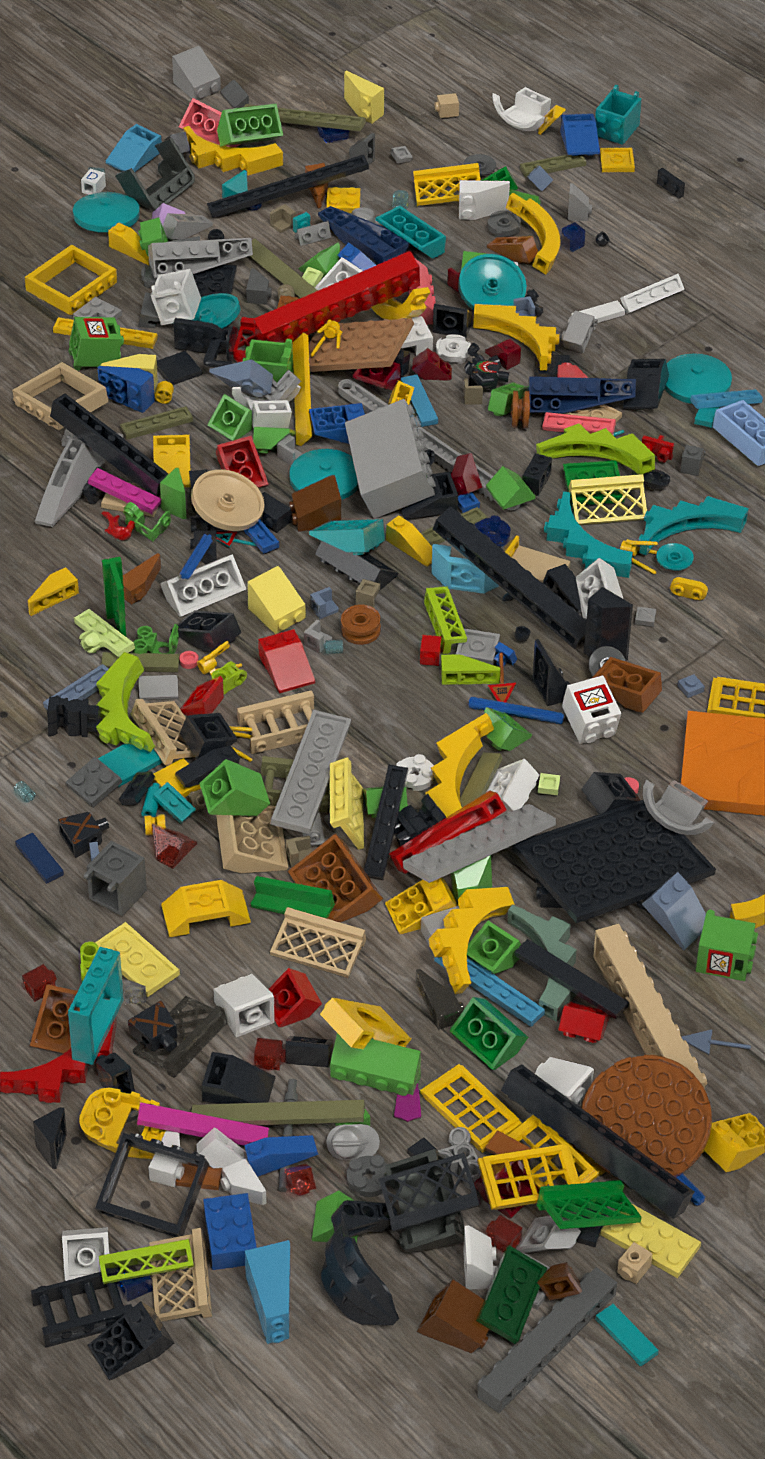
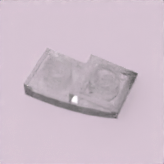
M122 979L125 1004L146 1003V986Z

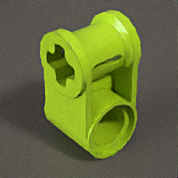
M230 661L223 667L215 670L212 673L211 680L221 676L223 678V691L226 694L246 680L247 672L240 670L233 661Z
M85 942L80 948L82 982L99 949L98 945L94 942Z

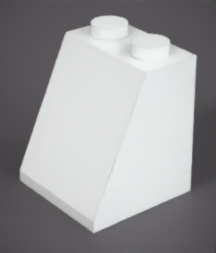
M253 974L240 977L235 981L214 988V1002L236 1038L274 1023V996Z
M549 1057L545 1063H541L538 1066L535 1074L581 1107L585 1094L593 1082L594 1069L589 1066Z

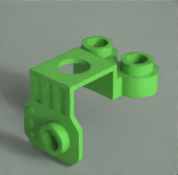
M128 502L124 507L123 513L126 516V525L130 520L134 521L136 531L153 542L171 523L170 511H166L159 519L157 525L151 530L143 525L145 523L144 513L140 511L137 505ZM141 528L145 529L148 534L143 532Z
M174 624L169 643L157 641V633H153L151 627H139L137 630L138 639L133 642L135 646L133 653L143 654L150 651V653L175 654L179 640L178 624ZM168 647L169 652L161 653L159 648Z

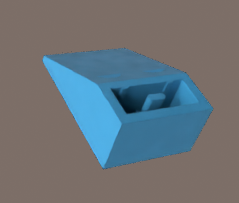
M135 124L124 133L106 159V163L121 171L130 168L134 172L160 154L155 145L162 142L161 135Z

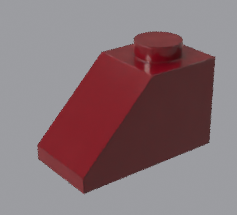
M511 339L499 342L485 349V353L490 357L497 355L501 366L506 370L520 364L521 347Z
M472 453L457 456L451 474L457 494L463 495L482 488Z

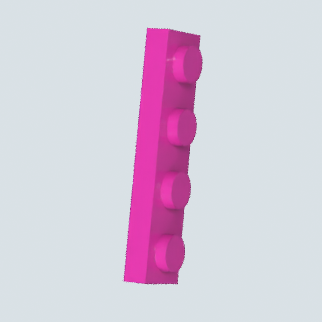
M99 468L88 479L89 485L127 503L132 502L139 509L149 514H153L161 504V498Z

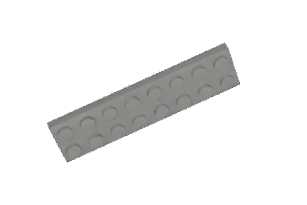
M313 710L272 815L271 825L310 834L330 781V763L338 760L351 725V719Z
M524 805L520 809L508 812L500 818L493 819L491 822L477 826L471 831L462 833L451 840L444 841L440 845L411 856V858L403 861V868L430 883L555 826L556 818L533 805Z

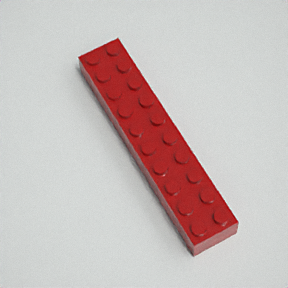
M408 251L254 318L256 339L285 343L286 339H291L293 342L302 333L309 335L318 331L328 320L340 322L345 318L353 317L361 311L369 310L377 304H383L391 298L399 297L403 293L420 286V266L411 251Z

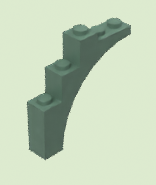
M512 904L508 910V924L519 929L535 944L573 967L576 963L577 949L565 944L570 938L571 924L554 916L547 921ZM549 978L546 989L539 999V1006L545 1009L544 1016L557 1022L562 1015L564 1005L572 1002L576 994Z

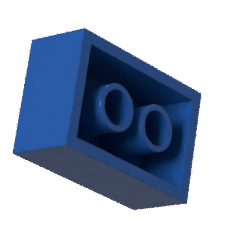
M248 1193L203 1199L212 1270L245 1266V1251L257 1248Z

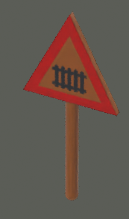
M499 653L500 684L488 685L497 701L507 703L517 683L504 684L503 653Z

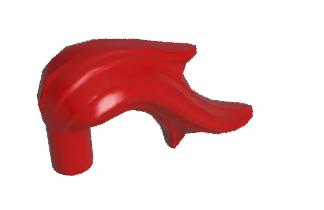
M106 511L101 513L109 521V527L104 530L105 532L122 541L128 540L131 537V532L135 527L134 521L130 520L126 527H122L118 523L119 515L113 516Z

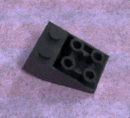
M666 359L631 360L627 379H636L635 397L625 399L623 409H658L669 378Z
M450 472L430 475L436 484V487H433L435 495L400 508L403 518L412 519L440 515L450 506L458 511V494Z
M212 1052L202 1082V1101L215 1104L269 1103L276 1076L234 1055Z
M140 1301L89 1343L88 1346L107 1378L111 1381L158 1358L175 1343L154 1309Z

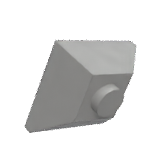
M551 1216L535 1218L516 1249L522 1253L570 1249L575 1245L581 1231L578 1228L559 1229Z

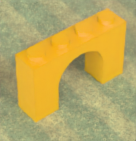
M331 998L320 1013L352 1048L364 1049L371 1038L406 1047L411 1040L408 1034L381 1006Z

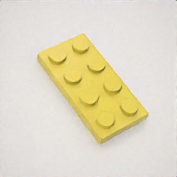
M126 922L95 942L98 947L120 952L122 975L147 997L180 975V970Z
M635 1205L633 1206L642 1216L641 1223L606 1225L601 1229V1236L626 1250L635 1242L653 1253L651 1264L676 1278L680 1276L701 1247L699 1240Z

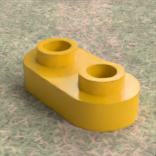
M676 577L671 582L670 590L677 596L703 600L707 595L708 587L699 581Z

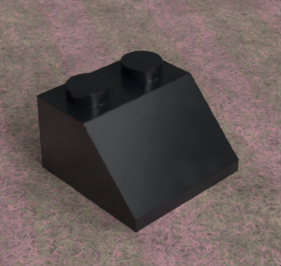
M434 304L433 333L443 335L454 334L467 338L471 328L472 312L468 309Z
M221 713L187 715L180 731V735L196 759L213 749L230 746L237 742V737Z
M593 772L581 789L586 795L587 800L596 808L598 814L640 801V798L624 777L617 773Z

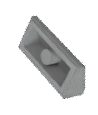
M177 675L139 676V699L178 698Z

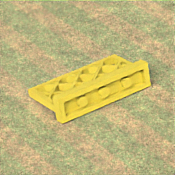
M643 474L571 480L569 492L571 493L573 514L578 524L588 525L644 520L647 507ZM639 489L640 496L637 500L628 494L631 490ZM613 491H619L623 494V497L617 501L611 494ZM597 492L606 496L601 503L592 497ZM576 494H583L587 497V500L581 504L576 500ZM625 497L633 502L629 509L621 504ZM607 499L616 504L611 511L602 505ZM589 500L597 505L593 512L585 507ZM637 505L642 509L643 515H635L631 510ZM618 506L626 512L621 517L613 513ZM599 508L608 513L605 518H599L595 515ZM582 509L590 515L585 520H579L578 513Z
M347 757L330 763V824L333 828L341 826L357 849L360 850L364 848L363 787L351 773V761Z

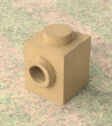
M456 93L437 95V102H435L434 106L440 118L459 116V101Z
M633 1242L619 1259L617 1273L623 1279L637 1284L651 1267L653 1253Z

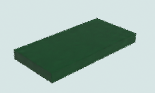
M508 1245L505 1248L476 1321L516 1344L520 1339L540 1286L537 1282L546 1273L547 1267Z

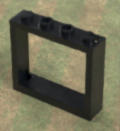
M123 1133L95 1209L100 1214L172 1237L184 1236L207 1173L209 1162L204 1155L193 1151L190 1154L184 1152L183 1148L176 1145L171 1147L164 1146V1143L157 1139L148 1141L137 1133H131L130 1135ZM131 1147L198 1167L177 1224L110 1204Z

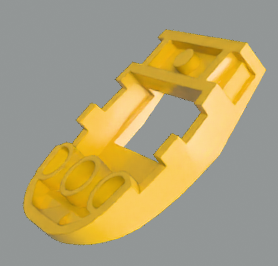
M102 1088L96 1090L87 1098L80 1114V1126L90 1141L116 1153L119 1145L117 1142L131 1110L138 1111L140 1102L160 1106V1103L152 1099L149 1101L136 1092L128 1094L120 1092V1089ZM145 1126L141 1135L143 1139L151 1141V1139L161 1141L166 1130ZM131 1147L128 1157L153 1159L155 1154Z

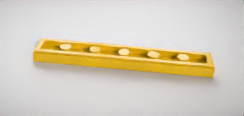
M58 317L53 327V333L71 336L74 320ZM120 327V334L124 338L125 345L154 348L158 338L157 333Z

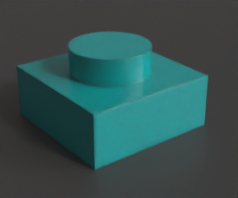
M307 212L293 218L294 233H297V229L310 226V214Z

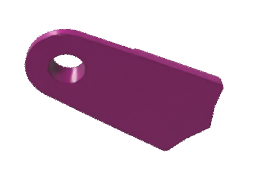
M418 1083L413 1095L401 1096L397 1094L395 1118L406 1122L421 1118Z

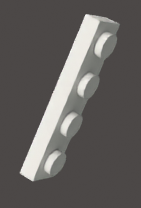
M676 274L625 295L620 299L627 314L684 290V286L679 274Z

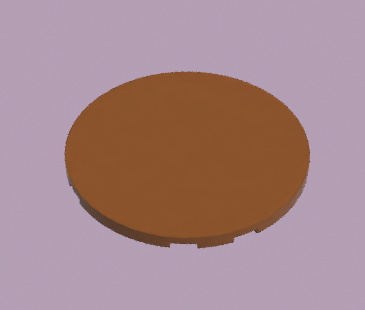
M657 1055L628 1057L614 1063L613 1066L601 1072L592 1082L585 1094L581 1107L674 1177L684 1173L699 1159L708 1143L712 1128L711 1105L700 1081L682 1064ZM599 1165L605 1172L611 1175L610 1171Z

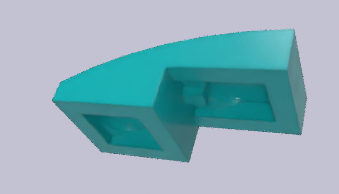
M720 407L700 408L696 414L694 424L712 428L716 410L720 409Z

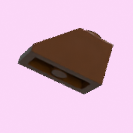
M567 1262L552 1265L537 1282L549 1300L577 1295L582 1292L579 1279Z

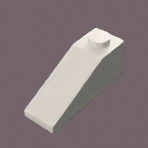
M166 1130L161 1140L164 1143L163 1145L167 1147L172 1145L180 1147L179 1133ZM155 1154L149 1165L150 1181L175 1187L176 1179L181 1180L185 1168L182 1166V1162Z

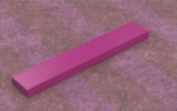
M141 1102L138 1109L137 1125L205 1137L215 1127L233 1142L240 1145H246L268 1137V1127Z

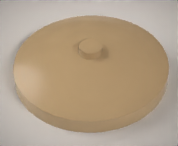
M212 470L202 474L196 480L191 492L192 504L197 513L211 525L224 530L241 531L249 529L259 521L264 510V499L258 487L245 476L229 470Z

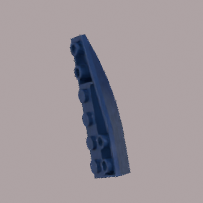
M329 206L318 212L321 220L329 222L330 230L345 245L349 242L369 259L373 258L378 264L404 254L409 246L407 241L389 229L335 207Z
M528 378L530 412L567 413L635 397L636 379Z

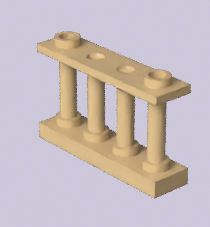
M312 690L237 708L239 726L248 725L249 728L253 729L251 731L253 737L250 738L251 754L301 742L308 724L298 726L293 714L304 712L309 722L312 710L314 709V694ZM285 716L290 728L280 731L275 718ZM267 721L272 733L261 735L256 723Z

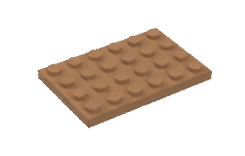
M412 318L339 323L340 330L343 332L340 348H336L337 336L326 338L315 355L311 357L310 354L324 335V331L321 333L316 331L309 343L310 372L391 367L414 325Z

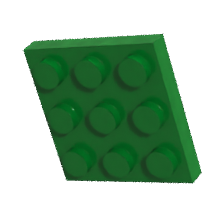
M617 460L563 464L567 492H569L571 480L620 476ZM613 491L611 496L619 501L623 494L619 491ZM597 492L592 497L601 503L606 496ZM570 493V506H572L571 493ZM576 494V500L581 504L587 500V497L583 494ZM607 499L603 504L613 502L610 499ZM589 500L586 505L595 503Z

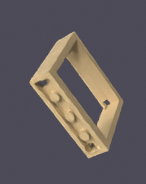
M63 362L12 390L13 400L17 407L24 409L57 430L64 427L50 417L51 408L33 398L62 381L85 394V396L77 399L76 402L89 412L108 403L105 386Z

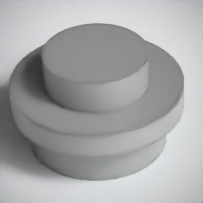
M454 1128L449 1134V1142L452 1146L460 1143H470L471 1135L466 1128Z

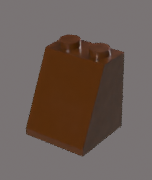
M335 475L328 476L291 494L292 501L289 502L291 512H293L292 523L297 526L298 532L313 530L329 521L341 520V496Z
M452 1279L434 1296L416 1332L472 1354L476 1349H482L489 1338L486 1334L490 1329L476 1321L484 1299Z

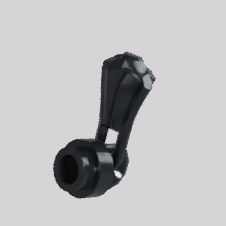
M529 289L525 297H531L535 305V316L540 317L543 314V307L535 303L540 296L534 289Z

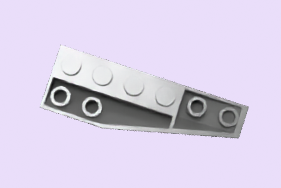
M251 238L164 242L148 245L149 263L154 278L161 274L191 269L192 274L253 255Z
M70 437L46 487L35 519L36 524L53 527L84 494L82 489L96 467L103 466L105 459L80 439Z

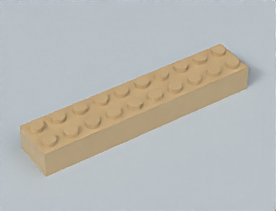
M619 924L596 930L593 957L611 991L629 1002V1007L623 1013L645 1054L666 1057L682 1064L695 1075L705 1089L707 1085L706 1076L700 1072L696 1058L691 1056L688 1043L681 1038L678 1025H674L669 1009L664 1007L662 996L659 992H656L652 978L647 976L644 963L640 962L637 958L636 949L630 945L626 931H623Z

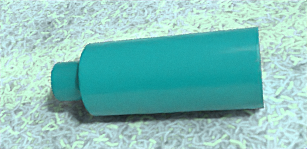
M153 783L148 788L141 812L143 817L148 815L156 817L159 803L153 798V794L160 789L159 783Z

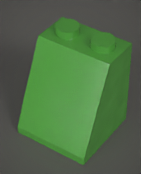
M227 759L200 782L207 810L211 815L257 816L270 805L261 774Z

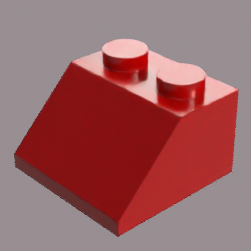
M290 968L268 989L274 996V1020L278 1027H284L309 1018L322 1004L306 974Z
M569 1002L564 1005L559 1031H563L564 1036L576 1038V1035L583 1036L585 1041L596 1043L597 1040L603 1039L610 1015L597 1008Z

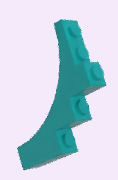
M563 491L562 499L558 498L557 509L559 511H555V515H550L549 522H545L544 533H547V541L563 543V548L566 549V556L582 558V564H585V569L600 558L614 567L616 576L629 578L633 552L606 545L588 534L578 524L571 511L570 492Z
M709 496L699 506L681 500L677 507L674 506L672 510L653 505L650 511L645 513L644 521L646 522L644 535L641 534L638 541L658 543L670 535L702 528L724 529L741 533L747 523L749 508ZM640 545L639 553L647 555L655 545Z

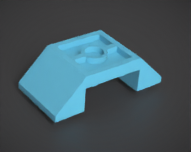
M433 544L432 574L445 587L448 586V589L486 593L499 586L468 559L451 557L452 546Z

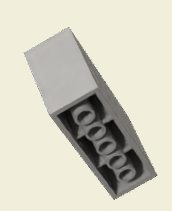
M405 399L345 422L360 493L374 519L435 495L433 487H436L433 477L430 476L433 472L430 465L427 464L430 460L427 453L424 452L427 448L424 441L421 440L424 436L421 429L418 428L421 424L418 417H414L415 413L412 405H408Z

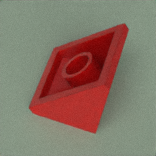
M219 676L198 685L180 708L182 713L186 716L213 713L224 698L223 678Z

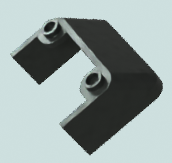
M172 138L155 145L163 158L158 164V171L162 178L146 190L132 168L115 175L127 196L153 211L162 203H169L195 181L194 173Z

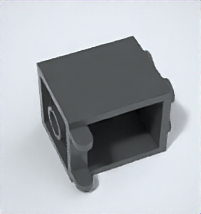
M110 841L87 865L84 879L88 880L89 899L123 916L147 891L145 858Z

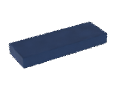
M33 832L15 841L16 847L46 884L64 875V870Z

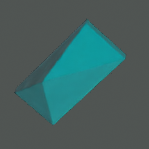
M243 170L222 184V198L248 191L247 171Z

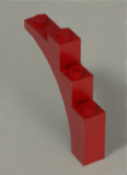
M116 1017L97 1057L100 1055L107 1056L113 1051L117 1026ZM70 1048L64 1054L46 1064L31 1069L0 1072V1092L24 1093L27 1095L38 1094L39 1102L61 1103L64 1082L74 1084L86 1083L89 1064L72 1060V1049Z

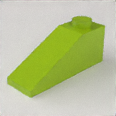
M461 654L441 655L442 685L500 684V667Z

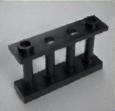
M120 1267L106 1269L107 1277L117 1275L121 1270ZM97 1272L31 1290L33 1307L42 1306L47 1326L42 1328L45 1348L103 1333L132 1309V1304L123 1305L117 1284L122 1283V1281L103 1284L102 1274ZM108 1287L114 1308L101 1311L95 1290ZM86 1293L92 1314L79 1317L72 1296ZM64 1299L70 1320L56 1323L50 1302Z

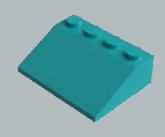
M383 519L329 521L309 531V535L345 552H353V555H363L364 552H369L370 549H374V547L379 546L380 543L385 541Z

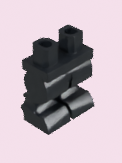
M58 695L49 697L47 709L48 737L58 734L59 727H64L69 736L75 737L80 735L88 737V732H98L96 727L100 723L99 706L89 705V699H83V701L73 699L68 701V698H61Z
M429 794L425 795L421 800L422 809L418 810L412 805H408L399 811L394 834L401 831V833L395 835L400 846L446 818Z

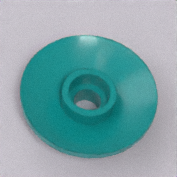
M670 543L658 549L656 558L658 563L666 569L683 570L693 563L694 555L687 546Z

